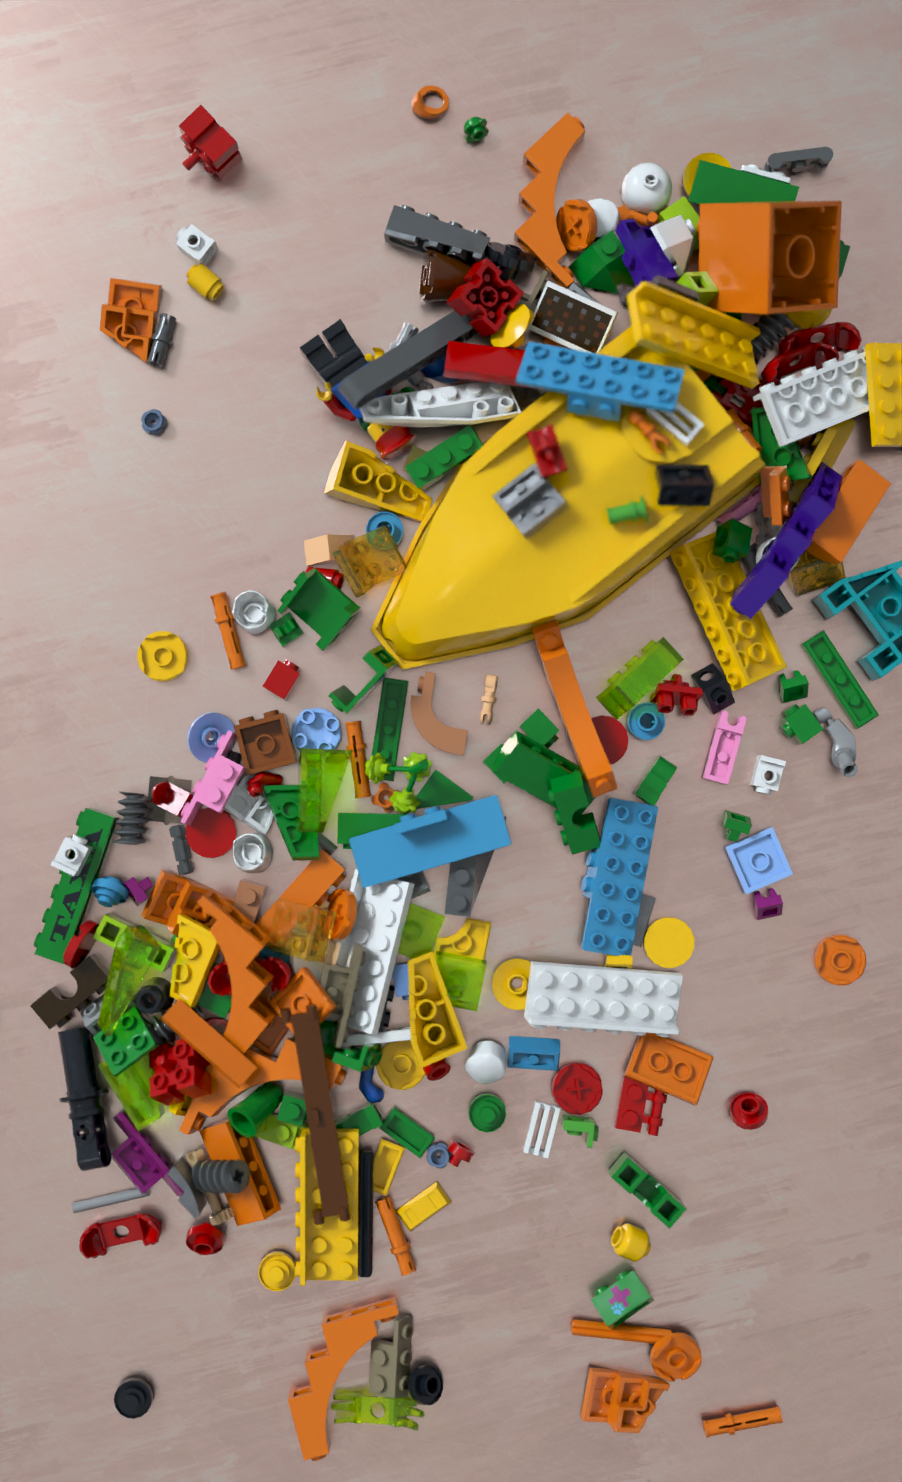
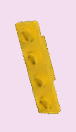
M850 418L824 429L822 433L818 431L811 443L814 446L810 455L806 453L803 457L812 478L794 482L788 493L790 502L797 504L804 489L813 480L814 473L821 462L830 468L833 467L852 433L856 421Z

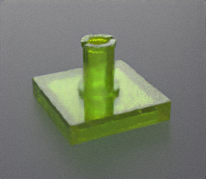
M410 902L398 953L413 959L430 952L445 916Z
M436 951L435 960L452 1006L477 1011L487 961Z

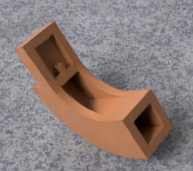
M425 671V677H419L417 692H422V696L411 695V712L414 723L424 739L435 748L446 753L464 756L468 730L448 727L436 718L431 705L436 673Z

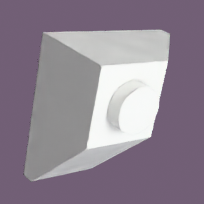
M679 215L652 226L651 230L666 257L674 265L673 268L678 277L681 278L688 271L696 243L693 234L697 231L690 219L684 220Z

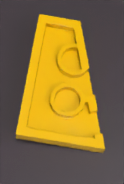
M178 914L179 934L175 938L177 953L176 963L172 967L170 996L176 1000L180 998L189 1007H195L220 947L210 932L209 927L184 914Z

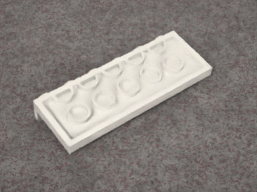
M865 346L862 347L864 351L858 354L857 350H853L842 355V361L838 362L836 358L822 363V369L817 370L816 366L801 371L802 376L796 378L795 374L781 379V385L775 387L774 382L759 388L761 393L753 396V400H762L779 447L869 411Z
M355 869L350 888L357 903L355 923L350 934L345 939L337 940L336 948L332 955V964L349 967L354 943H360L364 946V951H366L365 963L363 966H360L358 972L360 986L358 991H354L352 1001L355 1003L352 1017H348L346 1025L348 1027L372 1035H378L414 883L393 879L364 888L362 887L358 870ZM328 1017L325 1019V1020H330V1021H334V1022L337 1021V1019L328 1018Z
M531 961L524 1017L532 1027L540 1029L546 1028V1025L556 1026V1028L561 1030H571L572 1027H576L587 1032H596V1029H604L613 1034H620L621 1031H631L632 1034L644 1036L646 1033H655L660 1037H670L671 1034L679 1035L680 1029L676 1026L683 975L675 972Z

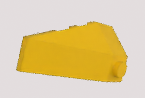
M345 441L330 470L324 494L381 512H390L396 516L421 523L429 512L433 499L418 489L411 481L405 480L395 472L392 466L385 464L376 457L377 454L370 449Z
M430 951L408 960L410 1040L419 1068H423L463 1051L468 1047L433 952Z

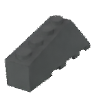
M394 205L384 232L386 242L424 255L427 250H435L472 266L474 263L486 258L485 252L490 242V237H487V234L483 231L476 229L469 231L463 229V226L457 222L449 221V223L440 221L433 214L425 213V215L416 213L415 209L407 205H401V207Z
M494 850L450 863L445 914L470 917Z

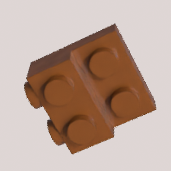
M278 710L263 713L264 718L254 720V717L251 716L240 719L239 725L234 726L246 776L297 763L285 713L279 714Z

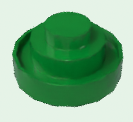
M490 1093L480 1094L470 1103L468 1110L469 1120L479 1131L486 1133L494 1132L505 1122V1105L496 1095Z

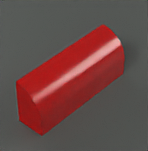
M448 341L444 368L445 378L533 388L516 384V378L526 350Z

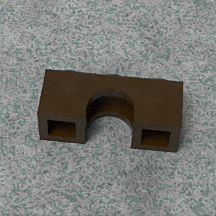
M95 954L88 956L70 972L77 982V992L73 997L64 996L56 987H53L30 1005L49 1029L56 1025L60 1029L72 1019L69 1016L70 1013L75 1009L80 1012L91 1003L89 997L95 992L100 995L111 986L108 981L114 976Z

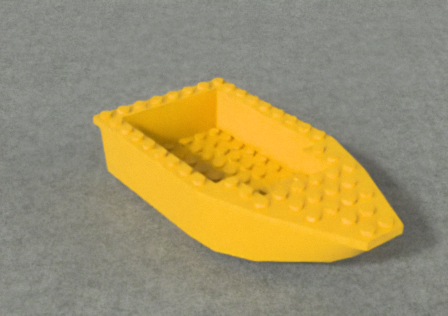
M632 325L596 353L684 370L677 402L704 423V426L687 446L683 445L645 413L647 408L622 404L620 420H606L599 417L567 412L568 394L548 391L484 442V445L466 463L459 464L419 525L370 629L386 651L399 662L398 666L401 670L515 647L535 639L531 628L555 619L560 630L589 620L666 559L671 551L686 543L760 484L759 475H761L765 463L759 457V452L755 447H751L732 423L733 420L688 364L635 344ZM639 409L650 424L654 423L657 432L666 435L671 440L672 445L666 446L665 442L659 440V446L661 449H664V452L661 454L657 453L652 448L649 438H644L641 434L642 430L637 425L634 426L629 420L628 414L631 410ZM655 410L671 425H673L677 430H679L683 435H685L686 437L688 436L687 433H685L681 428H679L663 413H661L658 410ZM674 410L673 414L692 430L695 428L694 425ZM553 425L567 471L547 478L569 507L526 540L492 496L531 465L535 464L537 466L527 432ZM656 465H708L714 482L710 505L659 506L657 503L659 488L655 477ZM640 496L644 497L648 508V522H645L644 517L637 518L638 521L636 522L628 520L610 525L607 508L630 504L632 500H634V503L640 502Z

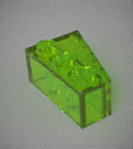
M664 637L658 642L652 639L641 649L644 654L640 658L635 655L625 664L627 670L622 674L617 671L608 680L610 685L596 697L616 720L635 706L684 660Z

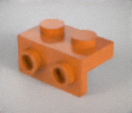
M764 466L761 472L763 516L771 517L772 525H783L787 518L790 517L792 509L788 496L790 477L787 476V466Z

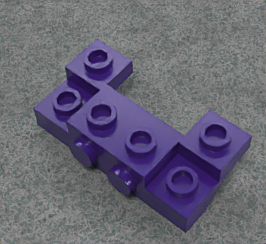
M634 219L620 220L615 232L625 249L622 259L634 280L635 286L638 287L644 281L651 282L657 275L675 282L678 275L659 245L651 227L642 226Z

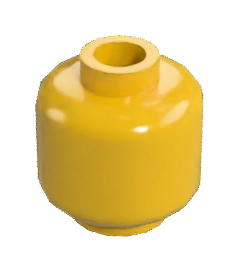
M626 1223L621 1227H617L613 1232L611 1244L615 1254L633 1262H637L649 1254L651 1242H649V1235L646 1230Z

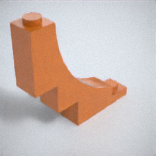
M568 112L523 155V163L536 177L519 193L518 201L532 216L514 233V241L526 253L536 258L537 265L542 270L548 271L547 275L556 284L567 289L575 280L573 279L574 274L567 266L560 265L565 261L567 251L561 241L556 224L554 197L561 170L574 149L584 140L585 135L584 124L576 116L572 117Z
M556 619L531 628L548 685L556 700L562 722L571 740L575 757L593 798L618 789L613 770L590 717Z
M211 888L200 898L197 904L202 907L207 915L217 919L210 928V932L224 955L231 979L232 1004L223 1037L244 1055L276 1016L273 1011L257 999L274 976L255 961V958L272 937Z
M295 1038L286 1039L278 1058L270 1056L256 1047L248 1049L245 1057L257 1068L240 1088H237L212 1064L208 1065L206 1072L211 1074V1094L192 1100L179 1131L187 1135L199 1131L205 1121L204 1114L209 1117L218 1115L237 1096L261 1083L275 1080H301ZM324 1052L330 1089H334L338 1085L341 1086L348 1072L345 1071V1066L332 1062L333 1056Z
M397 1297L323 1318L321 1326L328 1349L306 1355L305 1366L311 1386L290 1391L288 1397L304 1461L308 1459L318 1461L325 1458L326 1454H329L331 1443L328 1433L327 1414L328 1402L333 1386L349 1359L365 1343L378 1335L379 1327L377 1320L388 1322L395 1319V1315H399L400 1306Z

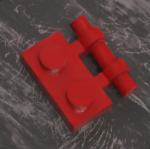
M721 377L718 385L726 390L722 395L715 390L711 394L726 411L734 409L742 422L751 426L753 424L752 415L749 414L751 408L764 407L762 400L754 401L753 396L761 393L759 388L767 384L758 378L759 384L751 389ZM733 395L744 402L741 407L730 401Z
M623 1076L614 1127L616 1129L641 1133L642 1123L649 1124L648 1134L658 1136L659 1126L663 1124L661 1115L663 1103L665 1104L667 1101V1095L658 1090H655V1092L648 1091L649 1086ZM646 1100L653 1101L651 1115L644 1114Z

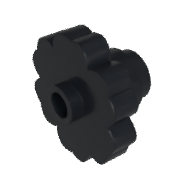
M489 242L485 252V256L495 261V266L502 271L499 278L503 281L510 279L513 282V280H516L519 270L532 272L536 262V258L533 255L523 252L519 247L511 244L503 245L498 242Z

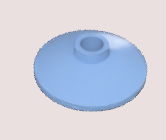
M210 712L201 715L193 722L189 729L187 740L188 747L194 757L206 763L210 757H215L219 749L217 748V743L223 734H227L228 730L235 733L234 725L228 717L220 713ZM210 732L211 736L206 740V734Z

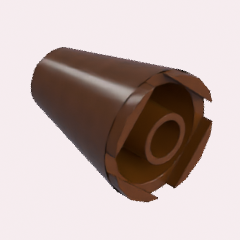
M435 250L426 251L424 258L429 260L426 266L422 265L419 293L424 294V296L420 300L425 302L448 300L457 287L466 284L463 278L472 265Z

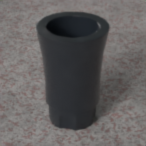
M153 977L146 980L136 995V1005L139 1010L148 1014L167 1010L174 1001V998L170 996L171 983L161 977ZM150 993L155 996L156 1002L150 1000Z

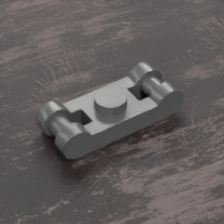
M818 147L774 153L769 156L764 166V171L771 173L773 171L791 169L792 172H800L812 166L818 170H824L833 158V150L829 147Z

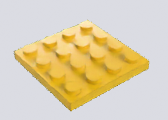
M870 342L865 345L871 444L872 447H902V343Z

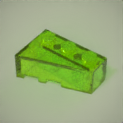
M301 748L298 759V832H324L353 750Z
M150 1053L117 1077L111 1073L105 1060L98 1064L138 1131L163 1116L165 1113L164 1105L150 1098V1077L155 1075V1070L150 1068Z

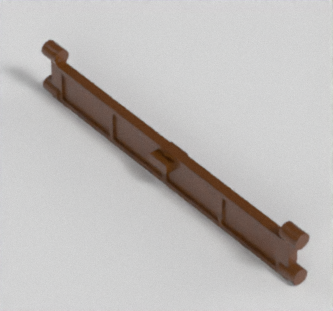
M310 1004L306 1006L307 1012L291 1014L290 1008L280 1009L283 1024L292 1022L322 1205V1209H315L312 1212L314 1224L321 1225L325 1222L324 1217L339 1215L340 1221H347L350 1219L318 1010L316 1004Z

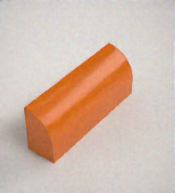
M860 459L849 465L842 475L835 508L814 531L812 543L807 547L806 551L822 561L833 564L842 563L891 483Z
M228 1118L199 1130L211 1160L239 1159L247 1163L249 1167L250 1178L246 1188L237 1194L224 1193L230 1208L234 1212L237 1226L265 1220L281 1210L253 1137L247 1138L239 1134L231 1126Z

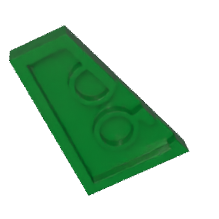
M765 408L751 409L754 438L762 447L759 457L765 463V466H787V476L790 477V482L812 478L796 441L779 447ZM759 475L760 486H761V475Z
M264 785V794L292 861L318 860L319 846L315 785Z

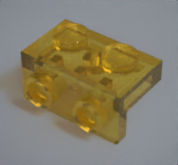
M803 552L799 556L797 565L791 571L794 591L798 596L833 585L837 581L846 578L843 561L839 564L828 563L816 558L809 552Z

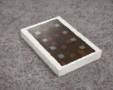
M547 281L534 311V319L527 329L570 349L597 353L603 348L618 312L556 283Z

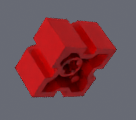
M202 105L195 109L179 125L180 131L183 134L180 138L185 144L184 148L190 154L182 162V165L188 171L201 160L203 162L201 165L211 176L215 174L221 180L242 160L237 141L216 122Z
M488 258L473 264L463 278L466 284L457 287L446 302L460 316L469 315L472 319L468 324L482 337L496 333L508 317L503 312L513 309L524 294L510 279L506 281L500 279L499 276L502 271Z
M183 1039L177 1040L174 1047L167 1043L157 1046L150 1052V1068L155 1070V1075L150 1077V1098L170 1106L184 1102L185 1095L195 1099L211 1094V1074L205 1071V1066L211 1064Z

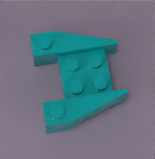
M902 560L841 579L812 599L827 620L851 604L880 643L858 660L872 681L882 678L902 663V578L896 572L897 569L902 567Z

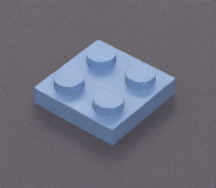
M773 827L725 846L744 894L751 893L793 875Z

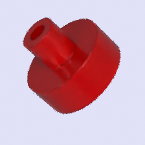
M446 1058L423 1067V1071L430 1081L443 1078L451 1069Z
M452 1140L448 1147V1151L453 1154L449 1163L455 1167H458L462 1160L470 1162L475 1154L472 1149L457 1140Z

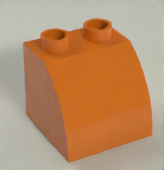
M842 201L700 204V219L696 229L699 240V272L706 271L719 290L707 307L719 312L756 314L838 308Z

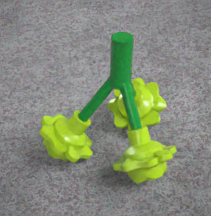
M411 752L410 757L403 758L404 766H392L385 763L386 759L382 757L381 753H377L375 756L371 755L370 759L366 762L365 773L374 784L384 781V775L391 772L407 774L406 778L410 780L408 786L401 792L394 791L393 795L389 798L390 802L393 803L392 806L395 811L407 814L415 812L416 808L420 806L417 797L413 795L414 791L412 788L415 780L422 782L424 777L430 776L429 769L432 762L426 760L427 755L424 753L417 754L416 752Z

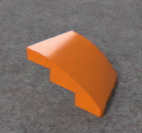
M110 278L108 304H102L100 331L139 356L142 361L147 362L153 344L151 338L156 331L162 285Z
M161 870L141 914L146 920L167 925L171 934L177 936L179 934L178 914H184L207 927L212 926L217 921L214 917L207 915L202 907L197 904L200 898L211 889L210 887L165 870ZM218 892L222 897H224L228 902H230L233 905L234 899Z
M590 1367L580 1417L585 1422L608 1423L615 1432L639 1433L645 1425L647 1417L657 1407L655 1403L664 1390L668 1391L670 1384L667 1381L645 1375Z

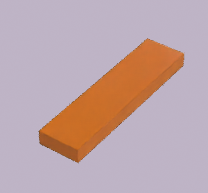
M180 998L162 1016L161 1020L237 1088H240L256 1070L257 1067Z

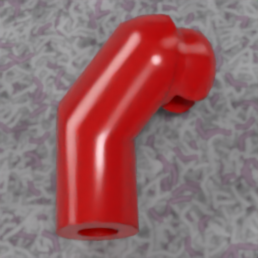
M260 772L248 781L247 791L250 796L259 797L260 793H263L264 785H281L282 776Z

